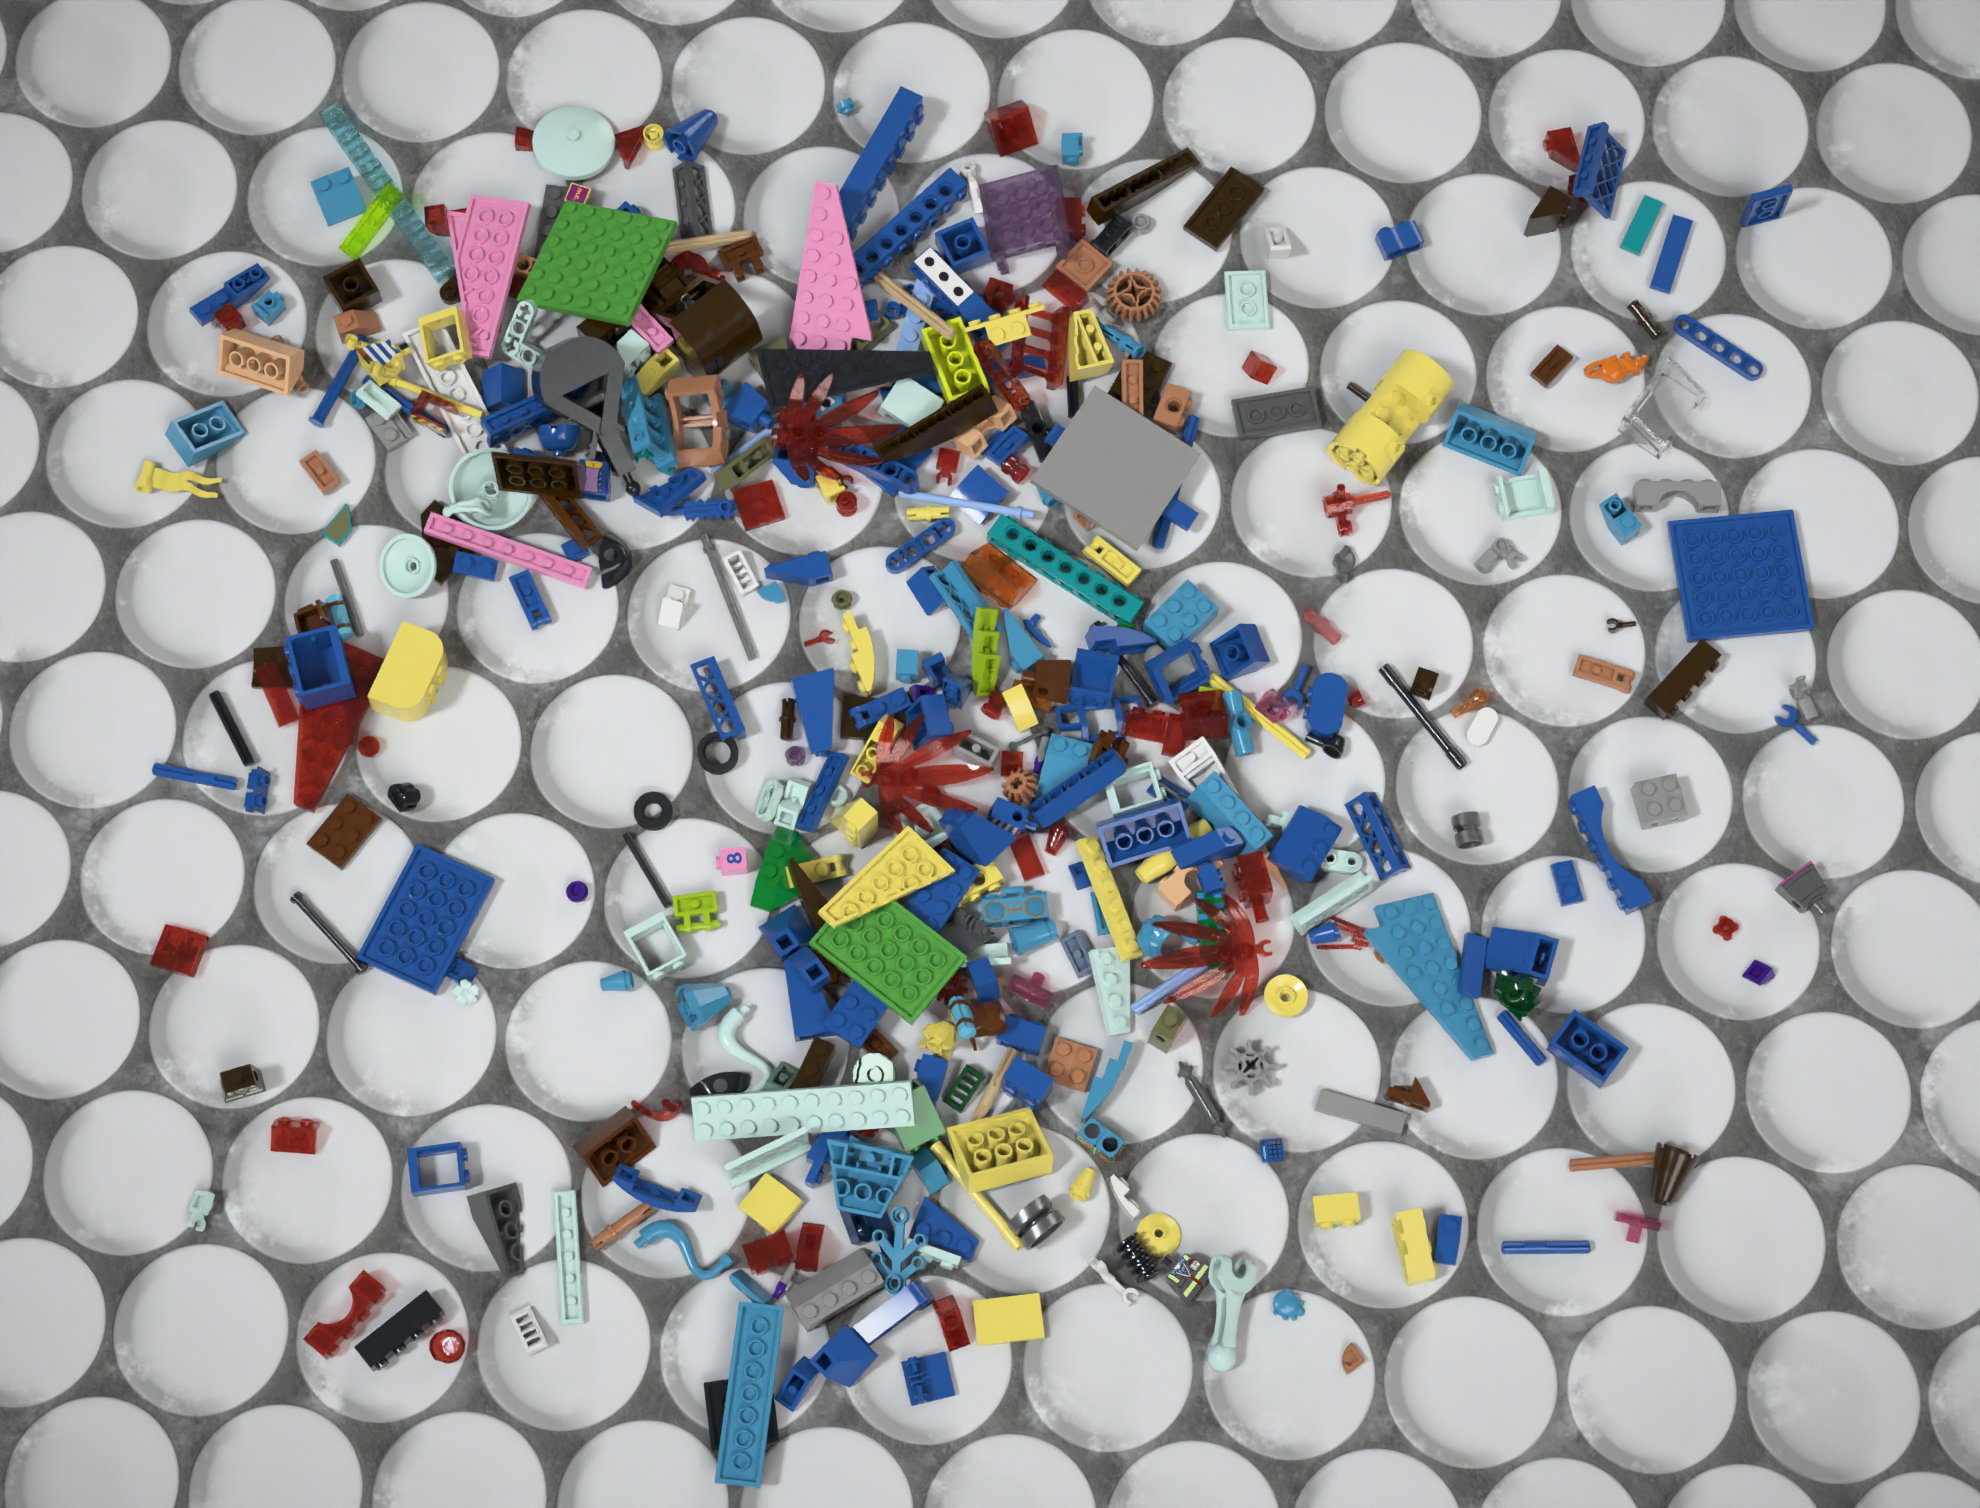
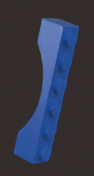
M1595 785L1572 794L1568 800V809L1572 815L1576 816L1579 831L1581 834H1585L1590 852L1594 853L1598 859L1596 861L1597 866L1601 872L1605 873L1607 886L1610 891H1614L1619 909L1621 911L1624 910L1625 914L1628 915L1649 906L1653 898L1644 881L1625 870L1614 859L1606 845L1602 831L1604 803Z

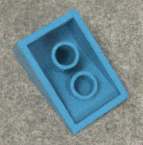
M223 400L171 420L165 433L187 467L205 461L246 434Z
M1052 733L1038 782L1039 789L1036 790L1034 801L1089 764L1093 744Z

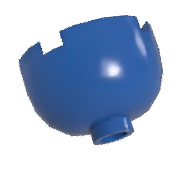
M551 424L539 425V441L543 448L553 452V456H566V452L574 450L580 441V426L557 424L551 426Z

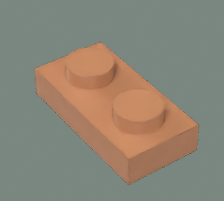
M317 450L299 461L302 468L323 495L341 485L340 479Z

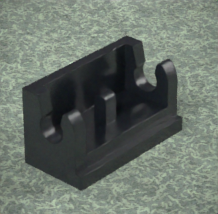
M1116 214L1112 221L1089 244L1108 258L1132 233V223L1121 215Z

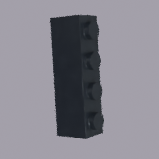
M425 1290L354 1348L373 1372L376 1369L380 1371L389 1364L388 1360L391 1357L402 1354L407 1349L406 1345L414 1340L416 1342L425 1335L424 1331L430 1326H437L443 1320L442 1317L445 1313L429 1292Z

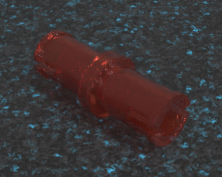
M1311 607L1303 613L1302 618L1315 628L1314 631L1317 634H1321L1332 645H1335L1341 639L1342 635L1329 625V621L1321 618Z

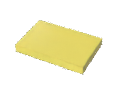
M1039 1293L972 1301L978 1347L1045 1339Z

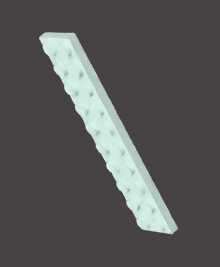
M912 1080L691 1097L696 1141L787 1135L804 1126L808 1133L916 1125Z

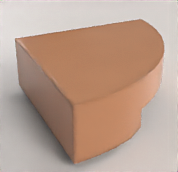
M1352 1342L1347 1346L1342 1356V1367L1346 1375L1365 1362Z

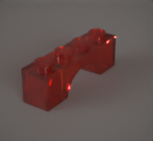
M365 1270L349 1286L353 1298L349 1314L343 1320L334 1324L318 1322L303 1339L306 1344L326 1360L329 1357L333 1358L341 1348L339 1345L345 1339L348 1340L356 1331L354 1328L359 1322L363 1323L371 1314L370 1309L375 1304L379 1305L386 1296L384 1294L387 1291L385 1287Z

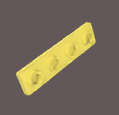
M1039 301L1029 304V309L1021 311L1020 307L1008 310L1009 314L1001 316L1000 313L988 316V321L973 320L968 322L969 326L965 327L964 330L969 332L985 327L991 347L1032 335L1026 315L1047 308V305H1041Z

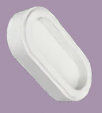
M1485 707L1478 711L1466 734V741L1470 746L1479 748L1487 742L1498 721V715L1494 709Z

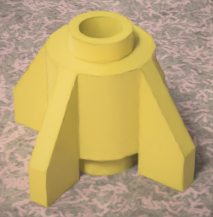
M939 1021L926 1025L922 1030L925 1037L918 1043V1048H929L932 1052L937 1053L939 1058L949 1060L952 1047L956 1043L957 1031L955 1026L949 1021Z

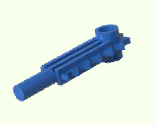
M726 496L723 501H720L717 497L714 502L710 498L706 502H703L700 498L697 503L691 499L690 502L685 501L684 507H674L664 516L684 515L686 521L691 519L693 522L697 517L702 521L705 516L709 520L713 516L719 520L722 515L728 519L729 516H735L734 511L738 507L734 505V499L728 500Z

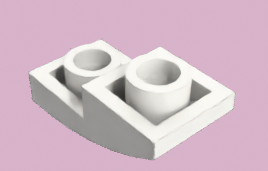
M1113 1174L1110 1177L1113 1195L1120 1208L1133 1222L1139 1216V1206L1133 1199H1126L1130 1191L1128 1188L1129 1184L1122 1177L1119 1176L1117 1178Z

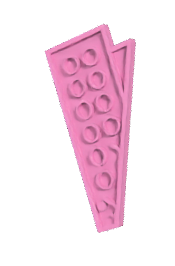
M815 181L788 347L796 349L851 350L853 338L872 341V331L838 185Z

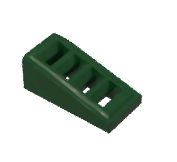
M966 1064L942 1101L961 1113L986 1076L969 1064ZM970 1073L977 1078L976 1083L966 1077V1074ZM962 1080L973 1086L970 1090L962 1085ZM957 1087L968 1094L966 1098L955 1091ZM954 1095L963 1102L960 1105L954 1100H952L950 1097Z

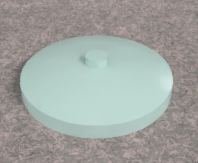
M568 106L548 113L539 121L532 138L533 153L538 164L552 176L571 181L584 180L599 174L609 165L615 151V137L610 124L599 113L585 107Z
M481 448L466 454L454 466L448 480V499L450 505L476 496L487 498L492 506L491 516L483 515L480 518H474L473 512L455 514L465 524L488 532H499L511 528L525 516L531 505L533 494L499 491L491 453L492 451L509 452L497 448Z

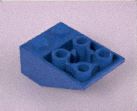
M1492 927L1485 953L1484 969L1501 973L1506 969L1512 975L1530 974L1531 977L1540 978L1535 983L1536 985L1544 987L1550 975L1559 939L1539 933Z

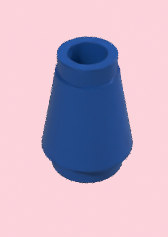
M1329 921L1308 932L1311 944L1337 942L1336 939L1341 938L1337 921L1332 923Z

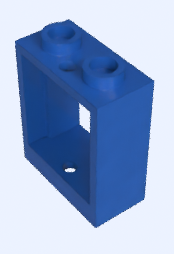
M1186 638L1144 663L1158 698L1167 705L1210 680L1208 674L1210 669L1206 661L1201 658L1202 650L1198 643H1193ZM1188 653L1195 671L1168 686L1161 668Z
M461 1142L407 1149L411 1193L414 1197L467 1190V1183H470L469 1169L465 1170L464 1161H468L467 1148H463ZM457 1153L460 1182L422 1187L419 1158Z

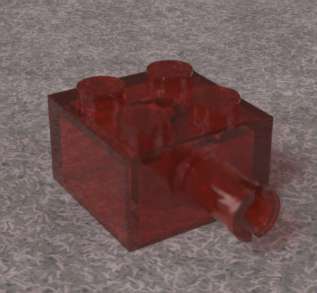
M1260 850L1236 856L1231 875L1233 882L1238 883L1237 897L1239 903H1243L1245 909H1253L1257 924L1264 923L1269 920L1265 904L1270 903L1273 888L1263 852Z

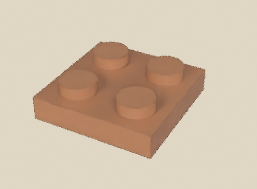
M1082 238L1055 266V270L1087 295L1113 268L1114 263Z
M1056 1037L1044 1073L1054 1079V1084L1085 1093L1098 1050Z

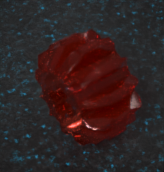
M962 972L954 975L947 983L948 986L953 984L954 989L949 988L947 990L945 985L938 994L936 1001L940 1002L945 999L944 1005L947 1006L953 996L964 997L962 993H968V988L965 986L968 981L967 979H961L963 976Z

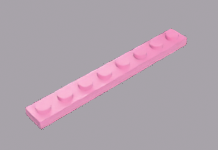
M433 512L430 513L424 528V534L582 589L586 588L592 572V567Z

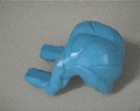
M1155 914L1152 918L1146 919L1142 923L1137 934V944L1144 955L1160 963L1175 962L1187 966L1190 962V957L1186 953L1172 948L1168 951H1162V944L1170 935L1175 933L1194 947L1200 942L1201 938L1190 929L1189 924L1170 923L1163 916Z

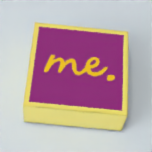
M571 183L564 202L568 200L587 204L591 188Z

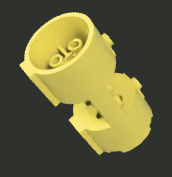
M1406 349L1397 357L1375 385L1374 393L1363 407L1352 415L1325 449L1335 464H1338L1343 470L1346 467L1350 472L1356 474L1354 477L1363 483L1378 485L1404 453L1405 442L1420 423L1429 421L1453 390V382L1447 372L1433 359L1416 350Z

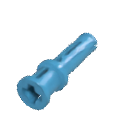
M1096 317L1103 336L1117 344L1120 351L1129 353L1133 359L1137 360L1144 356L1147 349L1144 343H1138L1130 334L1124 335L1112 326H1104Z

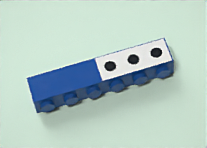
M929 246L911 263L909 270L956 318L961 317L965 327L969 326L968 322L977 319H980L981 322L988 321V316L998 313L986 304L985 299L981 295H977L971 289V285L957 274L953 266L948 265L942 259L941 254L937 250H933ZM985 327L969 331L995 358L1013 343V341L991 347Z

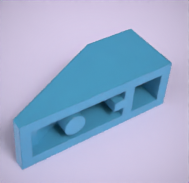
M1004 608L1002 618L1011 661L1010 666L1015 673L1022 674V670L1033 671L1035 670L1036 661L1044 660V655L1009 610Z

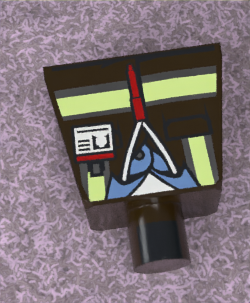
M251 1064L220 1073V1086L225 1103L266 1091L261 1070Z

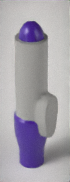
M1048 734L1042 736L1037 756L1035 757L1033 769L1035 774L1040 773L1050 741Z
M798 1260L790 1262L772 1295L774 1299L778 1300L789 1289L792 1283L791 1278L798 1268Z

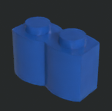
M1415 220L1401 221L1396 227H1383L1378 231L1375 238L1384 261L1421 249L1424 244Z

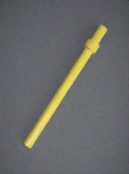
M399 375L397 378L387 381L390 386L395 388L401 387L423 397H426L423 390L455 404L458 411L475 418L482 419L485 416V412L403 380Z

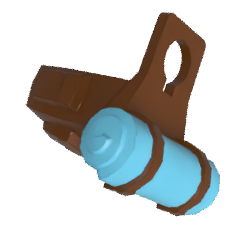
M341 594L329 596L325 599L326 603L318 599L315 601L316 605L309 604L298 609V612L293 614L298 634L336 624L342 641H346L354 636L346 603Z
M953 996L949 1000V1010L953 1015L956 1031L960 1038H970L974 1051L977 1050L975 1037H990L1008 1030L1004 1011L998 999L975 1005H969L962 996Z

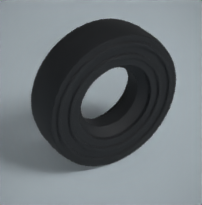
M655 791L641 795L635 802L633 810L636 822L642 828L650 831H657L667 826L673 815L670 800L664 794ZM649 804H658L662 812L659 817L651 819L645 815V808Z

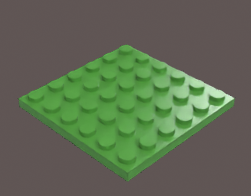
M567 200L564 202L516 300L519 304L526 299H531L539 309L630 327L678 225L673 220Z

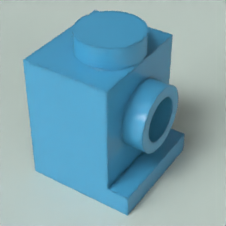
M1062 133V165L1077 166L1079 164V157L1083 156L1082 133Z
M268 290L256 303L253 302L251 304V308L259 319L270 326L286 310L283 302L285 299L277 291L272 293Z

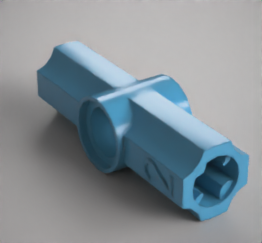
M1241 690L1222 693L1227 715L1225 729L1231 734L1235 755L1240 757L1255 753L1249 729L1252 725V719L1245 711Z

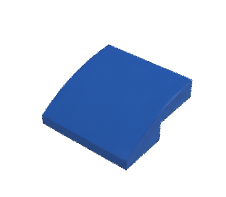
M977 465L949 497L1000 505L1010 491L980 465ZM960 507L979 525H982L991 514V512Z

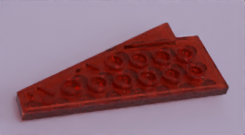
M343 642L356 697L306 710L304 705L300 704L293 803L295 806L313 814L371 705L367 696L384 662L383 658L346 642Z

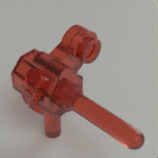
M1338 484L1337 490L1332 495L1323 496L1324 512L1327 518L1335 517L1339 536H1348L1353 530L1351 521L1346 520V515L1352 514L1353 508L1356 505L1389 499L1391 493L1386 490L1354 497L1353 495L1350 496L1348 491L1345 492L1344 484Z

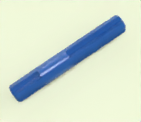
M154 763L152 773L155 776L228 790H235L237 787V779L234 777L161 763Z
M1588 1240L1503 1241L1501 1251L1502 1254H1588L1590 1252V1242Z

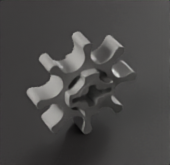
M1248 1039L1246 1042L1247 1051L1244 1053H1239L1234 1047H1230L1229 1054L1235 1057L1236 1062L1233 1065L1224 1064L1222 1071H1233L1236 1074L1237 1078L1231 1082V1089H1235L1238 1083L1244 1082L1249 1086L1248 1094L1252 1096L1254 1094L1253 1085L1256 1082L1264 1083L1267 1088L1271 1087L1272 1082L1265 1077V1072L1267 1070L1276 1071L1278 1064H1268L1265 1062L1264 1056L1269 1053V1046H1266L1262 1052L1257 1053L1251 1047L1252 1040ZM1256 1062L1254 1069H1250L1249 1071L1244 1073L1247 1065L1251 1066Z

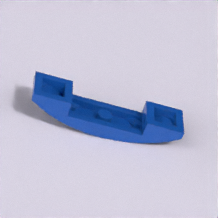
M619 1163L612 1180L632 1197L650 1206L667 1211L696 1212L703 1195L685 1188H681L680 1192L676 1193L638 1178L639 1170Z

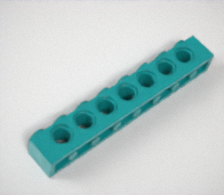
M1001 514L988 531L987 542L1115 622L1133 624L1143 610L1144 602H1142L1139 596L1127 593L1120 584L1116 582L1111 583L1102 573L1089 569L1088 565L1083 561H1076L1070 557L1067 551L1055 548L1048 539H1041L1030 528H1023L1018 525L1014 518ZM1010 534H1015L1018 536V538L1015 540H1011L1007 536ZM1033 545L1036 549L1029 551L1025 547ZM1045 556H1050L1054 560L1051 562H1046L1043 560V558ZM1063 567H1068L1071 569V571L1069 573H1064L1061 571V569ZM1081 578H1085L1089 582L1087 584H1081L1078 580ZM1099 589H1103L1107 593L1105 595H1099L1096 591ZM1120 600L1125 604L1123 606H1116L1114 602Z

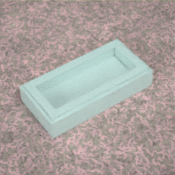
M368 380L355 394L387 421L402 407L400 403L372 380Z

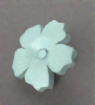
M464 979L461 980L460 985H456L453 988L452 994L457 996L458 1004L464 1005L466 1001L468 1004L475 1003L478 1000L476 995L478 994L479 986L477 984L471 985V981Z

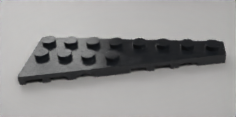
M756 350L770 410L935 372L930 351Z

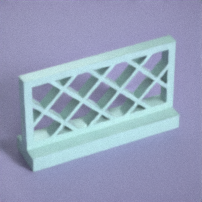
M804 1126L725 1164L722 1169L731 1188L735 1189L807 1154L811 1145L806 1127Z

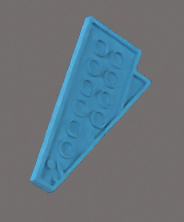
M1429 893L1376 905L1373 910L1380 927L1365 930L1363 932L1365 938L1470 1061L1490 1057L1493 1051L1473 998L1457 993L1460 963L1434 894Z

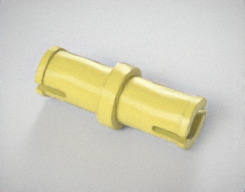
M925 505V507L906 508L907 521L926 520V522H929L931 519L949 518V505L936 507Z

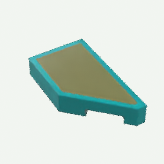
M347 503L322 531V535L338 547L352 532L350 508Z

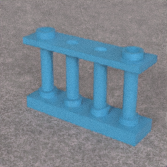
M636 375L623 381L621 400L632 451L636 454L645 448L654 455L657 470L662 473L679 463L664 396L657 393L648 398L641 392L638 376Z

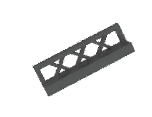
M683 161L672 169L681 239L712 235L704 165ZM692 170L698 171V177H699L698 180H697V178L693 175V171H692ZM695 187L701 193V198L695 193ZM697 206L703 211V217L697 211ZM700 224L705 229L706 234L700 233Z

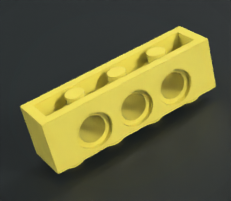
M994 861L987 867L978 864L973 865L980 870L977 878H982L985 882L980 886L973 883L957 906L958 909L963 908V904L969 901L971 903L978 901L988 891L993 893L1001 888L1003 877Z

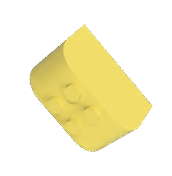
M402 621L367 696L374 711L403 722H414L424 717L431 704H435L439 695L437 691L440 684L443 685L447 679L446 671L448 668V659L442 641L435 633Z

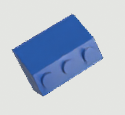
M1299 805L1268 855L1267 860L1298 883L1311 882L1343 828L1327 816Z

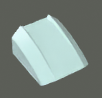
M928 801L894 816L892 823L894 836H898L909 826L933 849L949 838L938 823L944 812L934 802Z

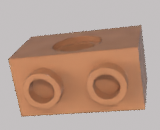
M1167 382L1153 417V423L1168 433L1176 435L1178 428H1183L1186 417H1183L1185 410L1189 411L1193 399H1190L1191 391ZM1175 407L1178 409V411L1171 412L1169 408Z

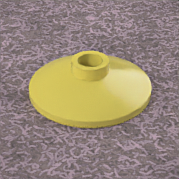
M1279 975L1271 979L1266 985L1264 991L1265 1004L1273 1014L1279 1017H1294L1301 1013L1307 1004V989L1304 983L1295 976ZM1287 995L1289 1000L1283 1001L1281 996Z
M1154 1213L1146 1216L1141 1220L1136 1230L1138 1232L1136 1240H1144L1140 1247L1148 1246L1145 1254H1153L1155 1258H1162L1167 1254H1172L1180 1242L1181 1233L1179 1226L1173 1218L1166 1214ZM1160 1230L1163 1236L1156 1237L1154 1232Z

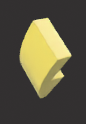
M1022 684L1001 693L1019 733L1038 724Z

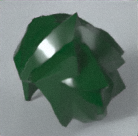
M1506 969L1500 974L1496 973L1493 991L1498 997L1500 1004L1513 1013L1519 1021H1522V1017L1533 1013L1534 1007L1543 1001L1539 995L1542 988L1534 985L1540 978L1531 977L1530 974L1512 975Z

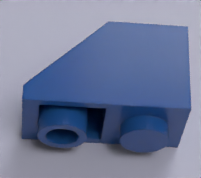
M806 945L787 958L812 994L831 982L829 972Z

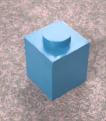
M897 649L896 680L906 684L917 681L919 650Z

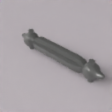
M1180 1061L1178 1063L1179 1074L1177 1076L1185 1078V1085L1207 1121L1213 1125L1211 1133L1219 1134L1225 1138L1227 1122L1219 1120L1218 1112L1197 1077L1192 1075L1193 1066L1185 1065Z

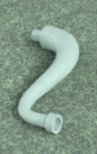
M744 1004L738 1010L733 1007L722 1018L718 1027V1038L726 1052L736 1059L759 1069L763 1074L762 1080L744 1092L763 1091L766 1081L772 1074L769 1066L762 1059L741 1047L735 1037L737 1028L745 1021L743 1016L750 1011L748 1006Z

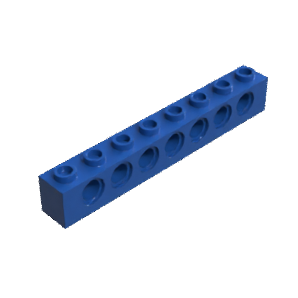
M948 168L853 253L857 271L861 272L858 276L862 289L865 283L869 280H874V276L878 275L883 267H888L893 262L894 257L898 254H903L913 240L917 241L923 235V231L928 227H933L942 214L946 215L949 213L957 201L960 202L966 197L967 182L953 169ZM947 192V193H949L950 195H948V196H943V195H941V193ZM929 205L935 206L934 209H928L926 207ZM917 218V219H920L921 221H919V222H913V221H911V220ZM898 232H905L906 234L903 235V236H900V235H898L897 233H898ZM890 245L891 248L884 249L882 248V246ZM869 258H875V259H876L875 262H869V261H867V260H868Z

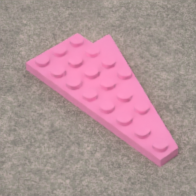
M471 194L466 213L447 211L462 311L465 313L472 357L492 359L531 208L529 202Z

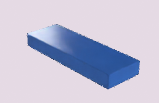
M1470 932L1464 935L1457 993L1474 999L1480 997L1487 938Z

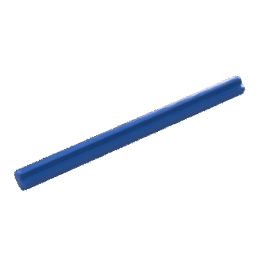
M1195 415L1188 416L1181 440L1190 447H1193L1200 419ZM1181 486L1173 496L1177 500L1179 497ZM1163 516L1159 518L1152 546L1158 550L1164 549L1171 522Z

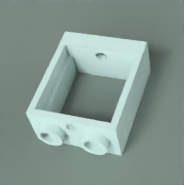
M1151 761L1128 768L1122 776L1105 787L1114 817L1164 802V799H1167L1164 786L1159 787L1158 781L1162 780L1158 767L1154 768ZM1150 776L1157 798L1121 809L1115 787Z
M662 911L623 932L627 943L649 982L661 980L666 976L667 972L673 969L677 971L688 962L684 949ZM663 927L679 956L650 971L635 942Z

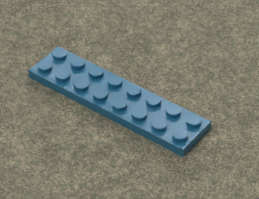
M739 1301L715 1483L761 1488L784 1306Z

